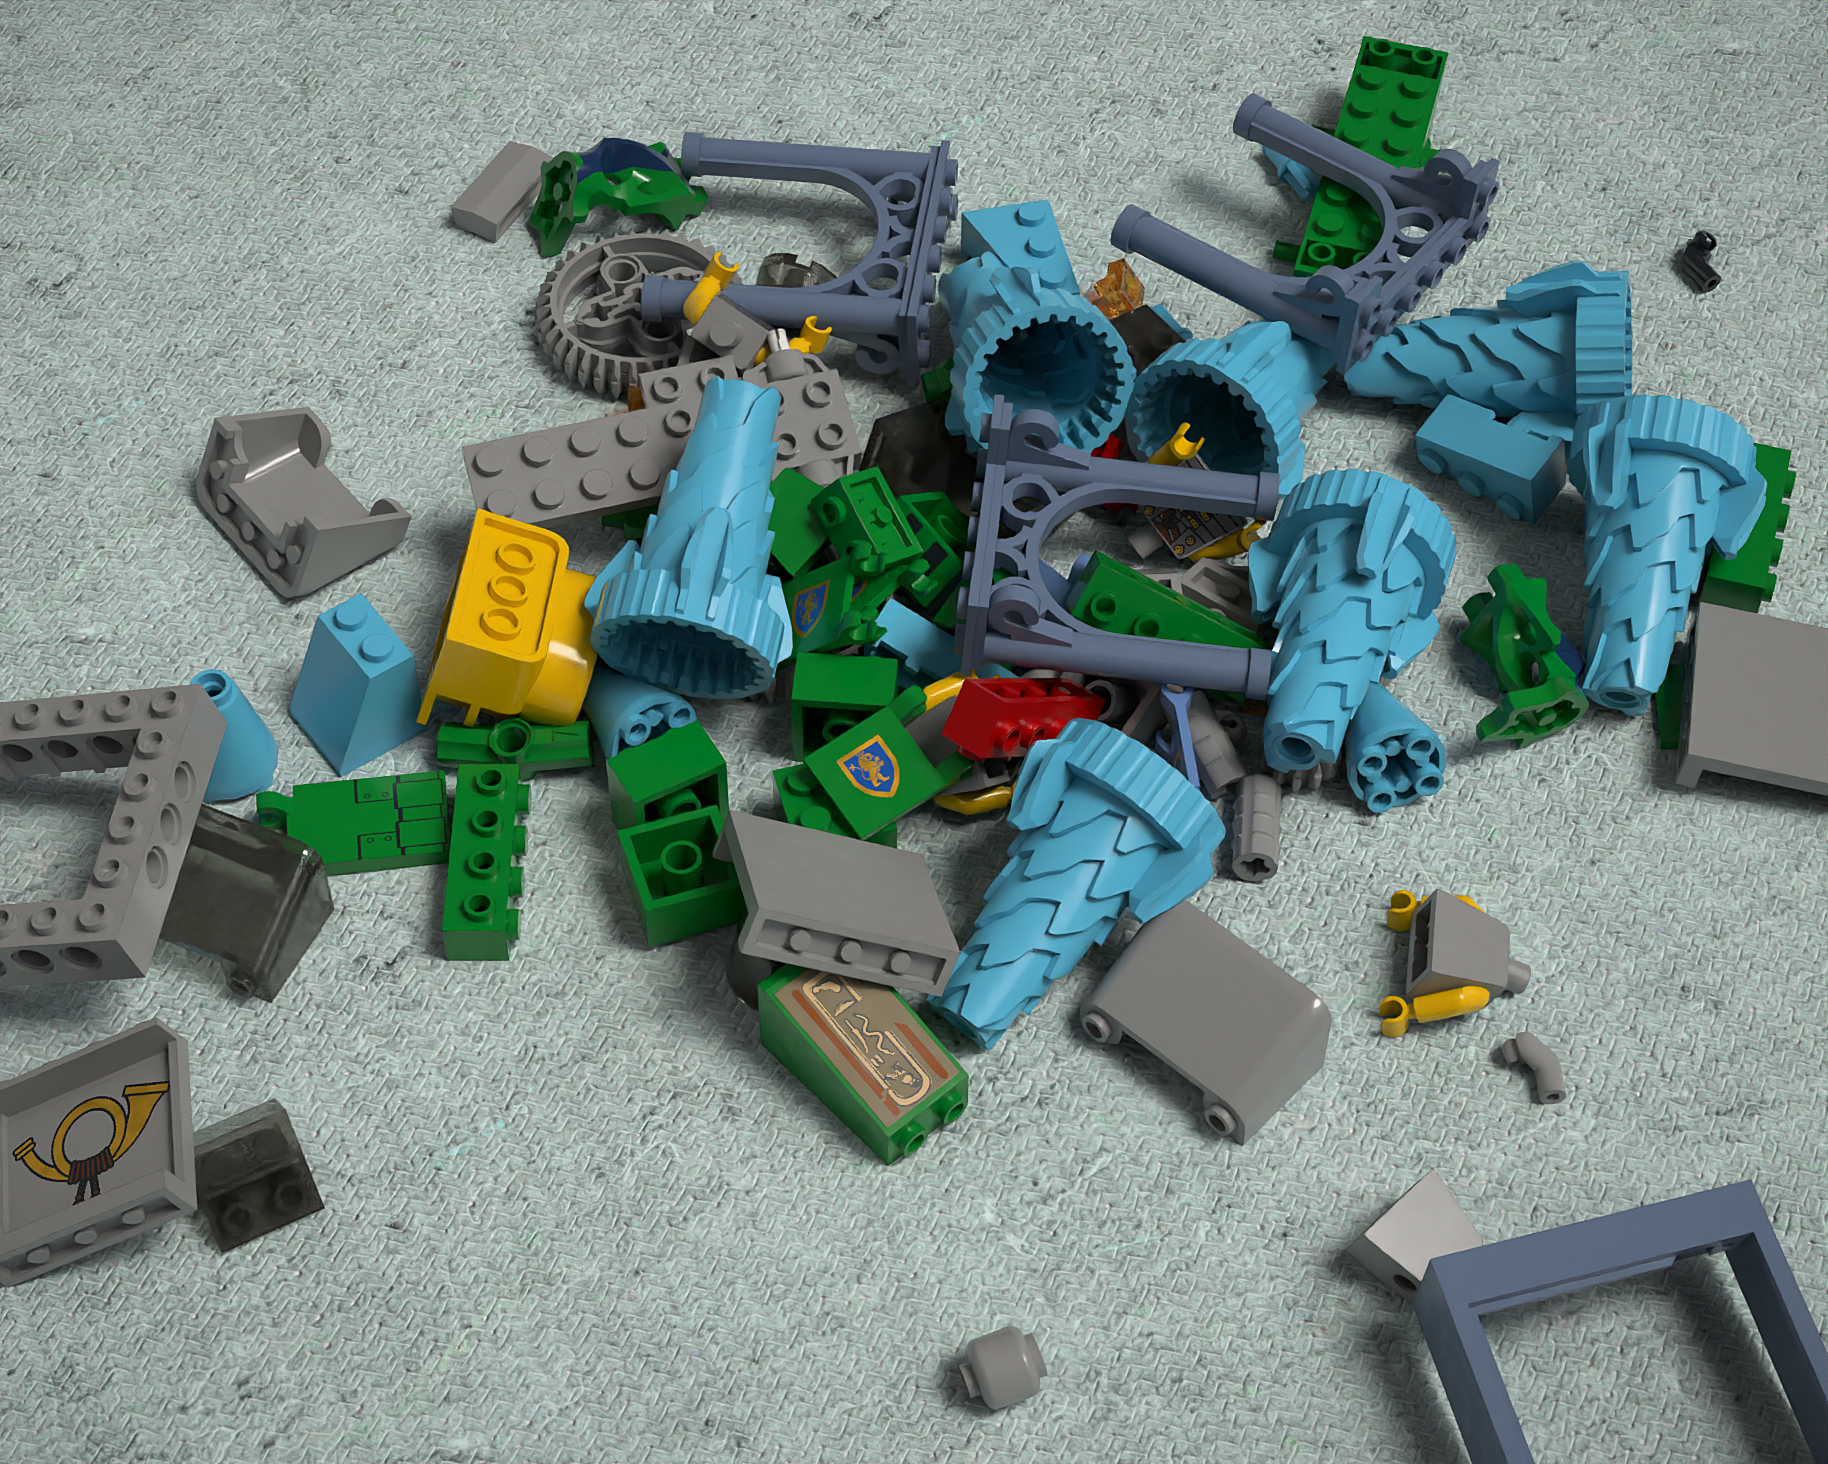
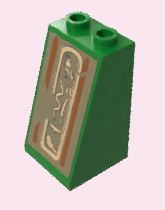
M788 963L758 984L761 1045L888 1166L903 1154L909 1156L915 1153L924 1144L931 1132L943 1123H953L965 1111L968 1105V1073L893 986Z

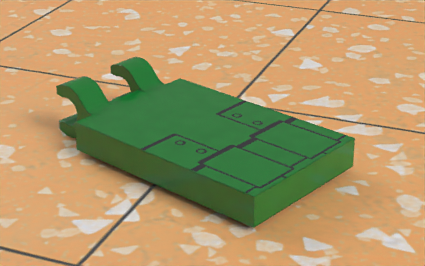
M445 770L293 785V797H286L274 791H264L256 794L257 814H259L260 830L271 831L287 827V836L278 832L258 834V853L261 855L263 871H277L286 867L296 866L298 878H309L449 863L451 835Z

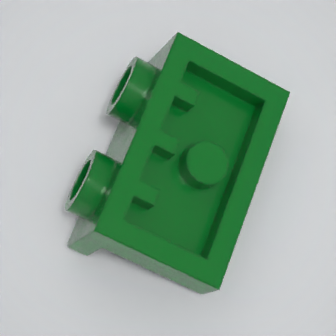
M878 466L837 478L811 500V504L840 559L849 556L854 546L862 541L869 542L872 545L871 555H877L881 552L887 554L885 569L912 561L924 552ZM855 576L854 584L865 583L873 576Z

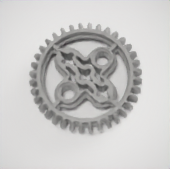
M650 227L646 233L636 234L632 228L628 235L620 236L614 231L612 238L606 240L597 236L593 245L581 242L579 252L568 251L565 261H556L554 271L547 272L545 283L540 284L539 296L535 306V320L539 341L542 343V348L545 350L548 360L553 361L557 372H565L569 381L579 380L583 389L594 386L599 395L609 390L612 391L616 399L623 393L631 394L635 401L638 395L642 394L639 374L677 366L688 335L686 330L695 327L689 320L665 318L663 323L645 322L642 320L641 295L645 276L650 275L647 270L664 271L653 276H664L667 279L700 281L706 267L716 253L714 246L704 247L700 238L688 242L685 233L672 237L668 229L662 234H653ZM721 255L719 258L720 264L726 268H733L734 265H729L726 255ZM736 272L729 284L744 285L742 278L738 277ZM596 283L598 296L583 302L574 320L564 324L563 316L570 303L583 290ZM633 350L638 357H622L618 355Z

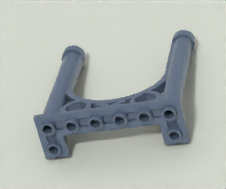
M1252 93L1246 97L1236 113L1233 122V133L1250 142L1255 141L1349 187L1364 197L1376 211L1382 227V237L1373 251L1357 264L1344 270L1327 265L1321 267L1312 277L1281 276L1257 269L1151 216L1150 212L1134 204L1128 205L1117 218L1111 232L1110 242L1112 246L1127 254L1136 252L1271 322H1286L1289 324L1291 332L1332 352L1331 361L1337 364L1336 371L1344 375L1357 361L1363 362L1367 359L1375 342L1381 336L1388 337L1392 333L1398 319L1405 312L1411 313L1416 308L1422 294L1428 288H1436L1445 270L1451 264L1458 265L1463 259L1467 248L1474 241L1478 243L1484 238L1491 223V218L1487 216L1488 208L1499 190L1500 183L1496 181V175L1500 161L1491 158L1488 162L1480 160L1472 168L1468 159L1460 152L1453 149H1442L1426 163L1424 170L1405 166L1397 168L1273 108L1271 101ZM1441 170H1445V171H1447L1451 176L1444 175V174H1439V172H1440ZM1410 226L1420 227L1426 230L1428 234L1424 237L1414 238L1406 236L1399 229ZM1398 254L1411 258L1406 263H1404L1399 258Z
M686 131L681 149V170L683 176L702 177L703 175L819 183L840 188L857 197L867 206L877 223L878 233L876 240L867 256L846 274L829 282L809 287L783 288L729 284L727 288L720 290V292L772 327L802 329L807 317L816 316L818 319L814 328L826 330L828 327H831L832 330L829 336L857 344L855 357L863 369L876 374H886L894 371L900 364V378L908 379V386H918L921 368H929L931 357V341L923 340V333L928 334L930 327L931 309L926 303H934L936 275H932V273H940L942 246L937 244H945L949 220L956 221L958 214V194H953V188H951V186H956L958 159H950V141L941 140L940 146H932L931 153L710 138L706 137L703 132ZM916 226V230L906 228ZM910 255L908 269L896 259ZM646 275L641 295L642 320L663 323L665 318L688 320L684 316L683 306L699 281L667 279L664 276ZM884 277L891 278L897 282L895 286L887 290H875L867 285L874 279Z
M995 394L992 414L982 413L979 442L989 443L988 449L979 448L975 477L985 479L984 483L974 482L971 511L980 512V517L970 516L966 546L976 547L975 552L965 551L962 581L971 582L970 588H960L956 619L966 620V624L956 623L953 654L962 655L960 675L970 676L971 669L981 670L982 662L1240 692L1244 693V698L1265 701L1270 677L1271 650L1245 649L1118 634L1091 627L1067 613L1050 595L1041 577L1038 554L1045 538L1060 521L1078 510L1103 503H1132L1251 517L1254 520L1273 522L1279 492V473L1259 471L1258 476L1091 457V453L1058 442L1059 423L1050 413L1038 409H1029L1018 413L1012 419L1013 403L1004 402V395ZM1057 492H1064L1065 494L1059 496ZM1030 496L1040 500L1045 508L1036 513H1024L1014 507L1013 501L1020 497ZM1002 519L1007 527L1019 533L1007 539H997L999 520ZM994 565L1003 567L1014 575V577L1002 579L994 586L992 585Z

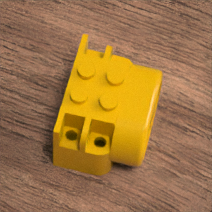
M479 508L477 509L448 592L419 708L417 723L426 725L435 699L466 708L463 725L470 728L474 727L479 712L504 720L520 718L536 725L570 726L575 723L585 699L598 655L590 643L594 618L584 605L586 595L596 577L566 568L569 546L561 536L544 528Z

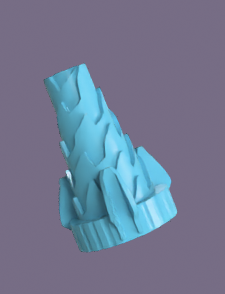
M989 251L983 253L981 257L972 258L958 265L950 274L942 273L938 283V294L946 313L952 323H949L955 347L953 356L954 367L950 371V382L953 385L952 395L945 414V426L950 435H965L967 449L973 456L978 457L979 448L988 449L989 443L979 442L982 413L992 414L994 395L997 394L1004 395V402L1013 403L1012 419L1018 413L1029 409L1043 410L1053 415L1059 423V443L1091 453L1094 448L1100 447L1108 440L1109 434L1117 429L1125 415L1131 393H1133V381L1136 379L1137 370L1132 365V360L1127 353V346L1123 338L1106 316L1095 305H1091L1086 298L1078 294L1072 295L1067 290L1058 288L1055 290L1040 288L1039 273L1036 269L1017 266L1013 268L1004 267L1000 260Z
M1572 261L1554 266L1530 276L1517 284L1506 287V299L1497 300V307L1453 308L1450 310V316H1435L1433 318L1414 320L1408 324H1396L1388 337L1381 336L1375 342L1371 353L1365 361H1357L1344 374V381L1347 382L1348 390L1351 391L1353 396L1393 397V404H1422L1436 409L1447 394L1456 396L1494 411L1495 417H1514L1507 423V426L1512 427L1516 420L1529 424L1530 431L1528 434L1547 441L1551 434L1564 438L1565 458L1569 459L1574 426L1578 416L1582 415L1583 411L1588 407L1595 406L1597 402L1632 395L1633 332L1629 270L1595 271L1584 261Z
M1263 317L1252 323L1247 320L1241 327L1234 329L1220 340L1212 338L1200 340L1194 338L1188 339L1185 343L1179 342L1171 346L1150 364L1133 383V393H1131L1124 415L1127 440L1132 454L1136 456L1137 462L1147 463L1152 454L1172 439L1181 424L1188 423L1190 427L1183 436L1192 443L1198 442L1201 437L1205 439L1197 453L1211 471L1258 476L1259 471L1279 473L1278 498L1285 499L1286 495L1291 493L1292 488L1301 482L1306 445L1299 439L1303 427L1299 421L1318 402L1314 395L1327 383L1322 377L1336 364L1331 361L1332 352L1291 332L1289 324L1286 322H1271Z
M719 376L711 378L706 382L694 431L689 437L676 471L671 469L667 475L657 515H649L641 547L634 540L627 541L596 577L589 589L584 605L594 618L590 634L591 646L606 664L613 669L621 671L623 675L676 694H685L698 698L736 699L756 694L769 688L770 683H773L777 664L791 656L793 648L792 626L779 577L766 574L775 532L768 530L775 499L769 487L779 448V443L772 442L781 401V395L775 387L760 388L746 381L735 379L723 380Z
M1630 395L1597 402L1595 406L1585 409L1575 422L1567 474L1569 475L1570 483L1577 488L1576 491L1583 496V500H1586L1584 508V558L1586 571L1583 589L1590 591L1583 629V654L1586 663L1581 690L1585 696H1589L1596 703L1609 708L1619 709L1625 716L1644 715L1652 693L1658 692L1659 686L1665 679L1670 655L1674 648L1676 632L1684 633L1690 593L1694 594L1697 591L1704 556L1710 555L1713 544L1722 559L1728 561L1736 559L1737 551L1747 541L1765 506L1767 481L1755 469L1757 447L1753 446V438L1747 434V429L1742 424L1735 422L1734 418L1728 414L1717 411L1716 408L1701 405L1692 400L1677 399L1671 396Z
M1335 469L1325 471L1321 475L1314 474L1307 477L1305 482H1299L1292 488L1291 493L1286 495L1277 520L1273 522L1269 536L1252 542L1249 547L1248 575L1249 591L1253 601L1252 619L1262 624L1275 618L1272 627L1279 629L1271 652V668L1267 690L1268 713L1263 732L1267 764L1278 771L1288 773L1290 769L1307 770L1315 767L1318 762L1327 763L1328 761L1335 764L1348 723L1353 719L1358 706L1361 705L1365 698L1369 684L1378 685L1380 676L1387 679L1396 678L1402 669L1413 662L1430 644L1439 631L1440 624L1433 609L1438 608L1448 584L1456 557L1455 534L1451 532L1452 526L1448 518L1441 514V509L1433 501H1429L1426 495L1415 487L1374 471L1363 472L1360 469H1346L1345 471Z
M1073 718L1055 739L1034 741L1028 749L1019 770L1007 818L1008 825L1013 829L1018 828L1022 830L1006 852L1011 859L997 875L983 896L982 902L986 905L974 922V928L966 940L965 946L960 951L942 997L928 994L926 998L927 1003L933 1010L937 1011L960 1032L972 1038L979 1047L990 1050L1022 1010L1029 1015L1053 982L1071 973L1094 942L1102 946L1129 909L1137 922L1145 923L1193 896L1207 885L1214 876L1211 855L1222 842L1226 833L1225 826L1215 808L1184 775L1169 765L1163 758L1150 751L1137 740L1099 721Z

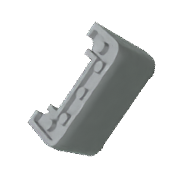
M309 407L217 417L214 419L197 475L196 489L199 501L208 514L281 595L287 598L308 595L403 541L412 516L399 502L391 498L376 501L370 513L324 465L331 446V435L321 419Z
M1185 900L1151 918L1141 926L1082 1004L1079 1023L1092 1039L1100 1043L1118 1044L1128 1034L1204 1091L1203 1104L1206 1110L1204 1115L1207 1123L1217 1133L1223 1136L1229 1135L1244 1146L1324 1066L1331 1027V1014L1326 1004L1312 990Z

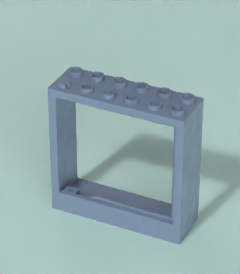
M1751 1179L1429 1260L1413 1302V1308L1472 1464H1535L1478 1316L1671 1268L1674 1261L1706 1253L1713 1255L1725 1252L1815 1463L1828 1464V1353Z

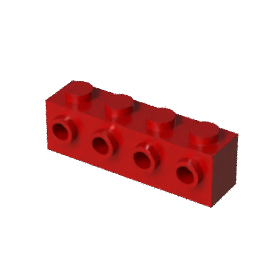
M1068 678L965 679L941 735L958 744L956 748L958 753L977 762H984L986 758H998L1009 761L1011 757L1022 756L1025 758L1028 749L1034 741L1055 739L1073 718L1097 721L1106 700Z

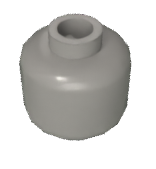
M1007 1326L969 1341L966 1346L968 1363L958 1366L970 1399L981 1395L985 1405L994 1410L1035 1396L1040 1390V1378L1047 1376V1370L1033 1334L1023 1335L1021 1330L1014 1326Z

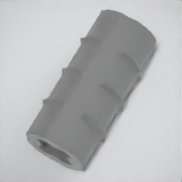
M1202 691L1193 692L1191 706L1187 711L1198 778L1202 780L1211 798L1218 799L1235 792L1237 782L1243 777L1251 775L1240 758L1241 753L1236 751L1229 739V732L1224 730L1216 716L1217 711L1212 709ZM1165 710L1163 712L1164 716L1173 730L1174 718Z
M1254 774L1243 777L1236 785L1235 801L1232 806L1235 812L1231 826L1234 832L1230 847L1233 850L1232 869L1236 872L1237 876L1244 880L1256 882L1270 879L1277 873L1278 859L1281 851L1279 845V835L1282 831L1280 815L1283 808L1281 807V787L1277 784V780L1268 775Z

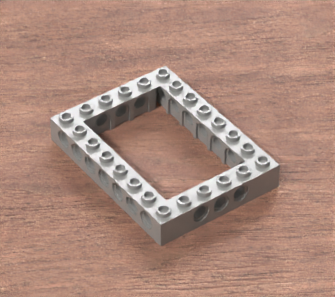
M201 684L0 702V778L4 777L6 781H12L16 779V776L49 774L50 777H59L61 772L94 770L95 773H105L107 768L128 767L83 899L0 905V987L146 978L228 723Z

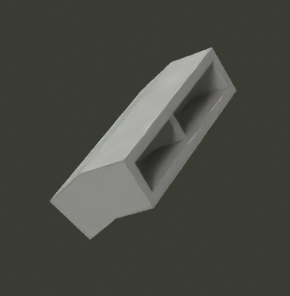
M509 141L451 206L457 229L476 233L496 243L539 194L542 185L540 167L543 161L550 162L554 157L533 146Z

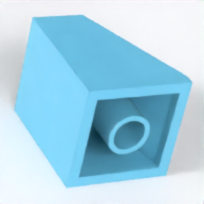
M362 593L317 616L289 707L292 717L337 773L343 777L427 731L426 725L416 722L421 704V694L414 655Z

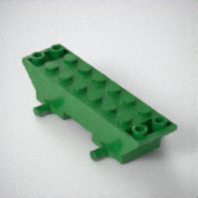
M1364 36L1336 129L1314 124L1311 126L1397 168L1405 166L1424 170L1426 163L1440 151L1431 148L1430 136L1449 52ZM1322 175L1301 245L1276 240L1273 259L1296 262L1293 271L1294 277H1312L1321 267L1327 265L1335 266L1342 270L1347 269L1363 260L1379 243L1382 237L1380 219L1374 208L1364 197L1349 187Z

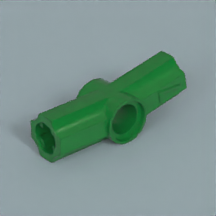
M509 718L500 721L496 725L474 724L473 728L464 726L463 723L445 722L444 726H440L438 733L437 761L440 767L458 768V764H519L521 779L526 781L541 770L592 766V761H594L592 730L589 720L577 721L570 726H530L520 718ZM523 747L517 752L508 753L514 748Z

